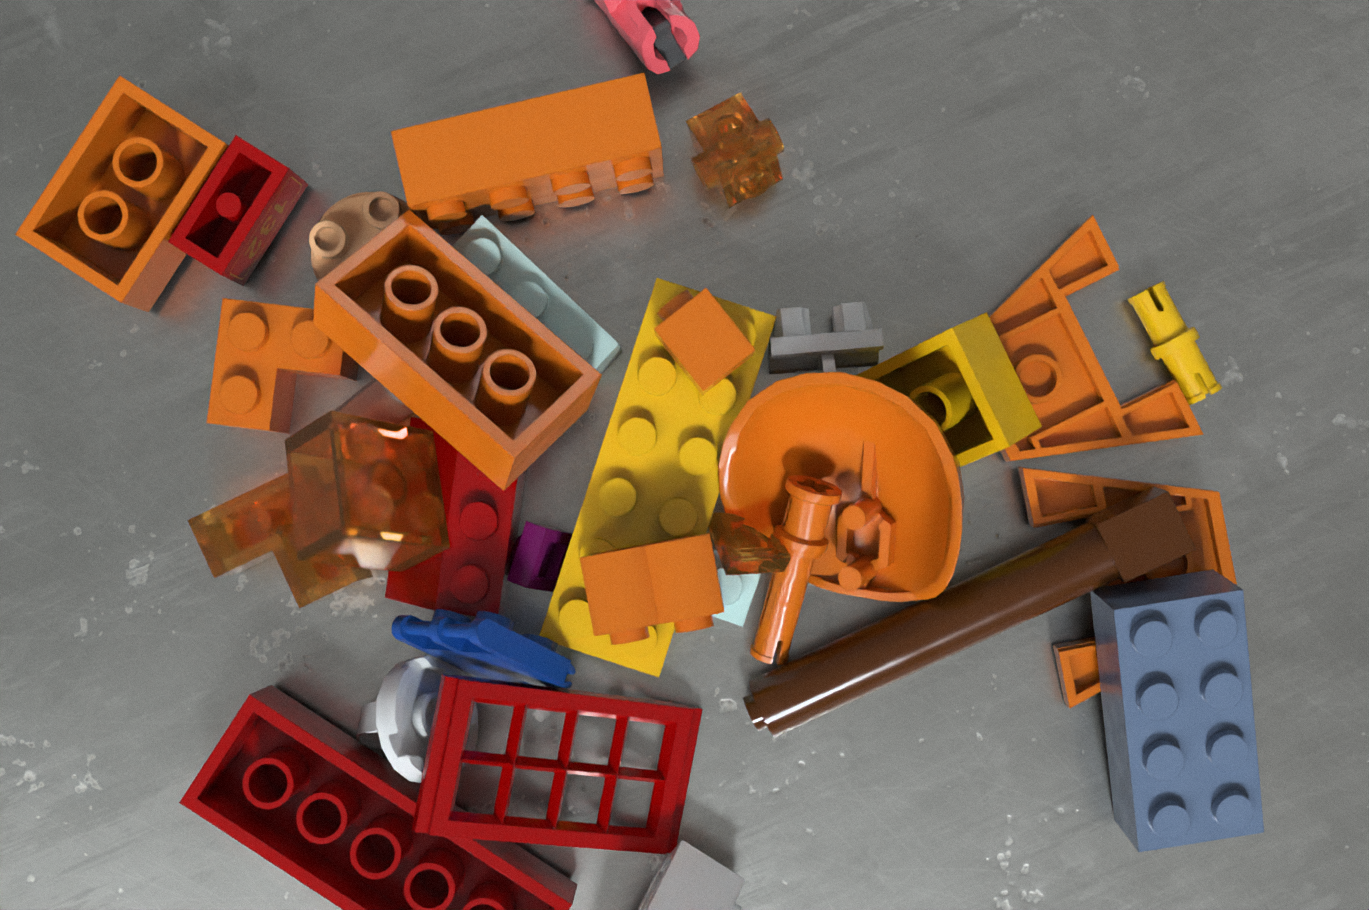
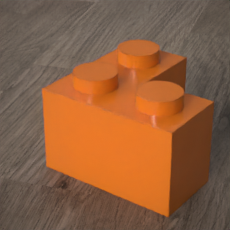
M223 298L207 423L289 434L297 374L357 381L359 364L313 324L314 309Z

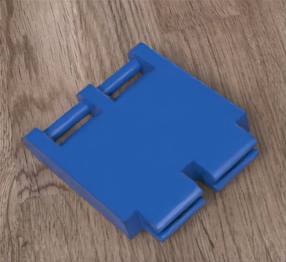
M436 609L431 621H423L412 615H399L392 623V634L397 640L477 677L568 689L572 686L571 681H565L567 674L574 675L576 672L574 666L570 664V659L556 653L558 647L556 642L534 634L520 635L512 631L515 624L514 621L496 613L477 611L475 620L471 622V619L459 613Z

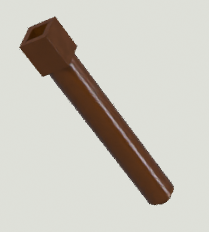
M1152 486L1084 518L1086 523L946 588L936 598L918 601L750 680L749 686L752 693L743 697L745 707L758 731L768 727L774 737H778L1117 579L1124 583L1195 551L1194 543L1169 492Z

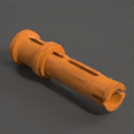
M793 475L787 478L785 488L790 495L782 524L777 525L772 534L774 546L778 549L755 638L750 647V654L757 660L767 664L773 663L774 653L777 654L775 660L777 665H783L788 662L789 650L815 559H819L827 551L829 541L824 535L833 505L841 501L843 494L842 490L832 483L803 475Z

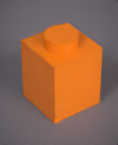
M707 288L695 297L688 290H685L657 312V315L663 322L654 328L655 336L702 396L750 359L755 352L754 347Z

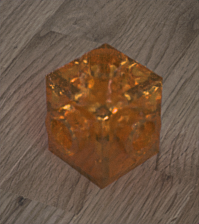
M741 92L686 121L697 153L696 156L691 158L694 170L705 190L708 192L717 188L729 208L746 199L760 196L770 186L783 180L777 157L778 154L784 152L782 140L769 118L762 121L758 120Z

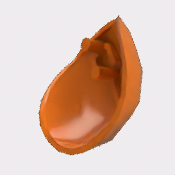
M844 372L804 373L778 380L746 402L729 427L723 442L718 466L719 493L728 520L739 537L750 548L754 549V552L760 558L774 566L778 549L774 546L772 534L774 528L782 524L790 495L785 488L787 478L793 475H803L832 483L843 492L841 501L832 506L824 536L829 541L827 551L819 559L814 560L808 583L839 594L890 602L928 600L936 598L947 588L954 574L960 552L965 496L960 462L940 425L913 399L878 381Z

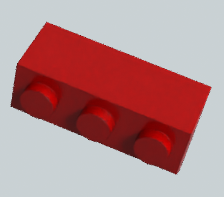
M411 417L385 598L434 611L436 609H443L475 617L477 611H487L502 616L507 614L511 582L507 581V577L512 565L511 551L518 537L527 469L503 491L421 418Z

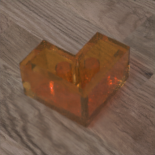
M303 465L187 520L214 578L238 574L275 556L299 608L319 603L373 577L322 467Z

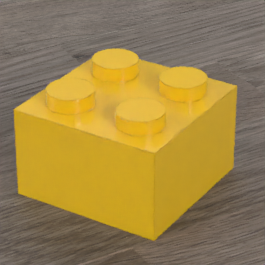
M987 312L956 325L856 375L878 381L908 396L919 404L940 425L960 462V467L1010 447L1042 427Z

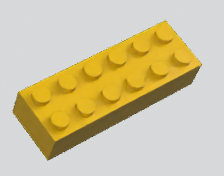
M656 278L539 636L550 639L558 645L658 678L675 630L674 622L648 626L650 637L631 643L611 645L609 634L594 636L580 557L707 532L719 495L718 466L723 442L729 427L751 397L777 317L713 296L754 347L755 352L750 359L702 396L657 339L654 328L663 322L657 315V312L664 305L685 290H688L693 297L700 293V291L660 278Z

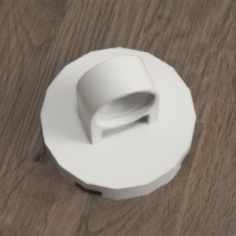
M432 655L419 656L396 663L384 677L377 700L362 706L356 739L359 743L370 748L383 750L394 770L408 781L421 783L441 676L442 674L464 676L459 668ZM476 702L474 703L465 749L469 751L475 750L478 740V710ZM463 763L462 767L467 766L468 763Z

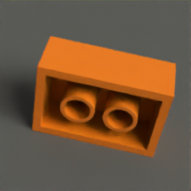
M119 75L15 235L117 301L149 312L187 255L168 243V240L229 145Z

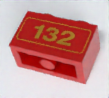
M235 135L168 240V243L221 276L244 286L305 191L308 183L287 166Z

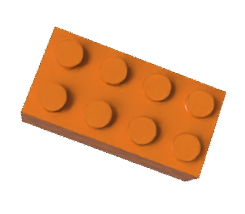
M645 73L391 131L407 205L430 228L438 229L441 235L466 232L475 223L474 220L479 219L481 215L484 217L498 215L500 221H513L533 215L535 213L534 206L558 201L559 207L563 208L586 204L595 199L593 192L615 187L618 188L620 194L643 191L654 185V178L664 176L662 146Z
M407 210L315 284L313 324L503 491L588 410L602 376L593 366L411 210Z

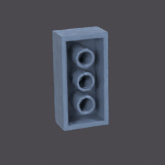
M1212 569L1104 586L1091 591L1115 822L1138 852L1264 833L1243 589Z

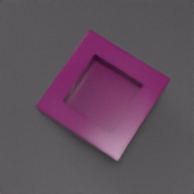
M526 521L523 532L515 541L511 551L512 565L507 581L529 589L554 592L572 533Z

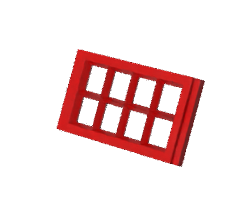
M442 674L412 830L415 833H427L430 836L667 855L677 846L703 709L698 706ZM475 702L514 707L505 754L465 750ZM528 709L566 713L557 760L519 756ZM579 715L616 719L608 765L571 761ZM629 721L665 725L657 770L621 767ZM463 763L502 767L493 815L454 811ZM516 768L554 772L545 819L507 816ZM568 774L605 777L596 824L559 820ZM618 779L654 782L646 828L610 825Z

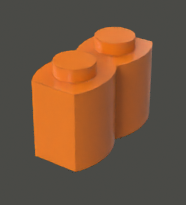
M710 532L580 557L594 636L609 634L611 645L647 639L650 637L648 626L674 622L675 633L709 628L714 626L712 615L724 612V603Z

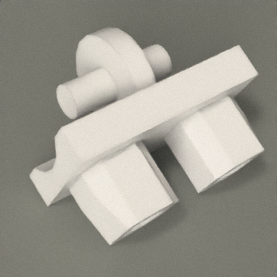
M865 302L841 303L834 306L832 309V333L811 334L809 309L792 307L777 310L774 337L770 338L769 374L796 372L797 376L804 373L844 372L857 375L859 374L858 367L875 366L878 364L879 350L884 348L882 328L873 329Z

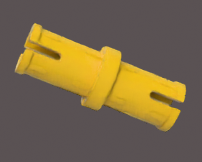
M1163 280L1127 300L1130 305L1132 304L1154 344L1149 349L1154 359L1158 360L1161 358L1172 379L1178 383L1188 404L1191 405L1205 399L1206 394L1212 395L1223 387L1220 382H1217L1195 342L1200 338L1194 326L1187 327Z

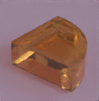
M723 512L713 513L708 527L725 575L785 572L791 557L777 537L771 534L768 538L758 530L743 524L745 518L739 515Z

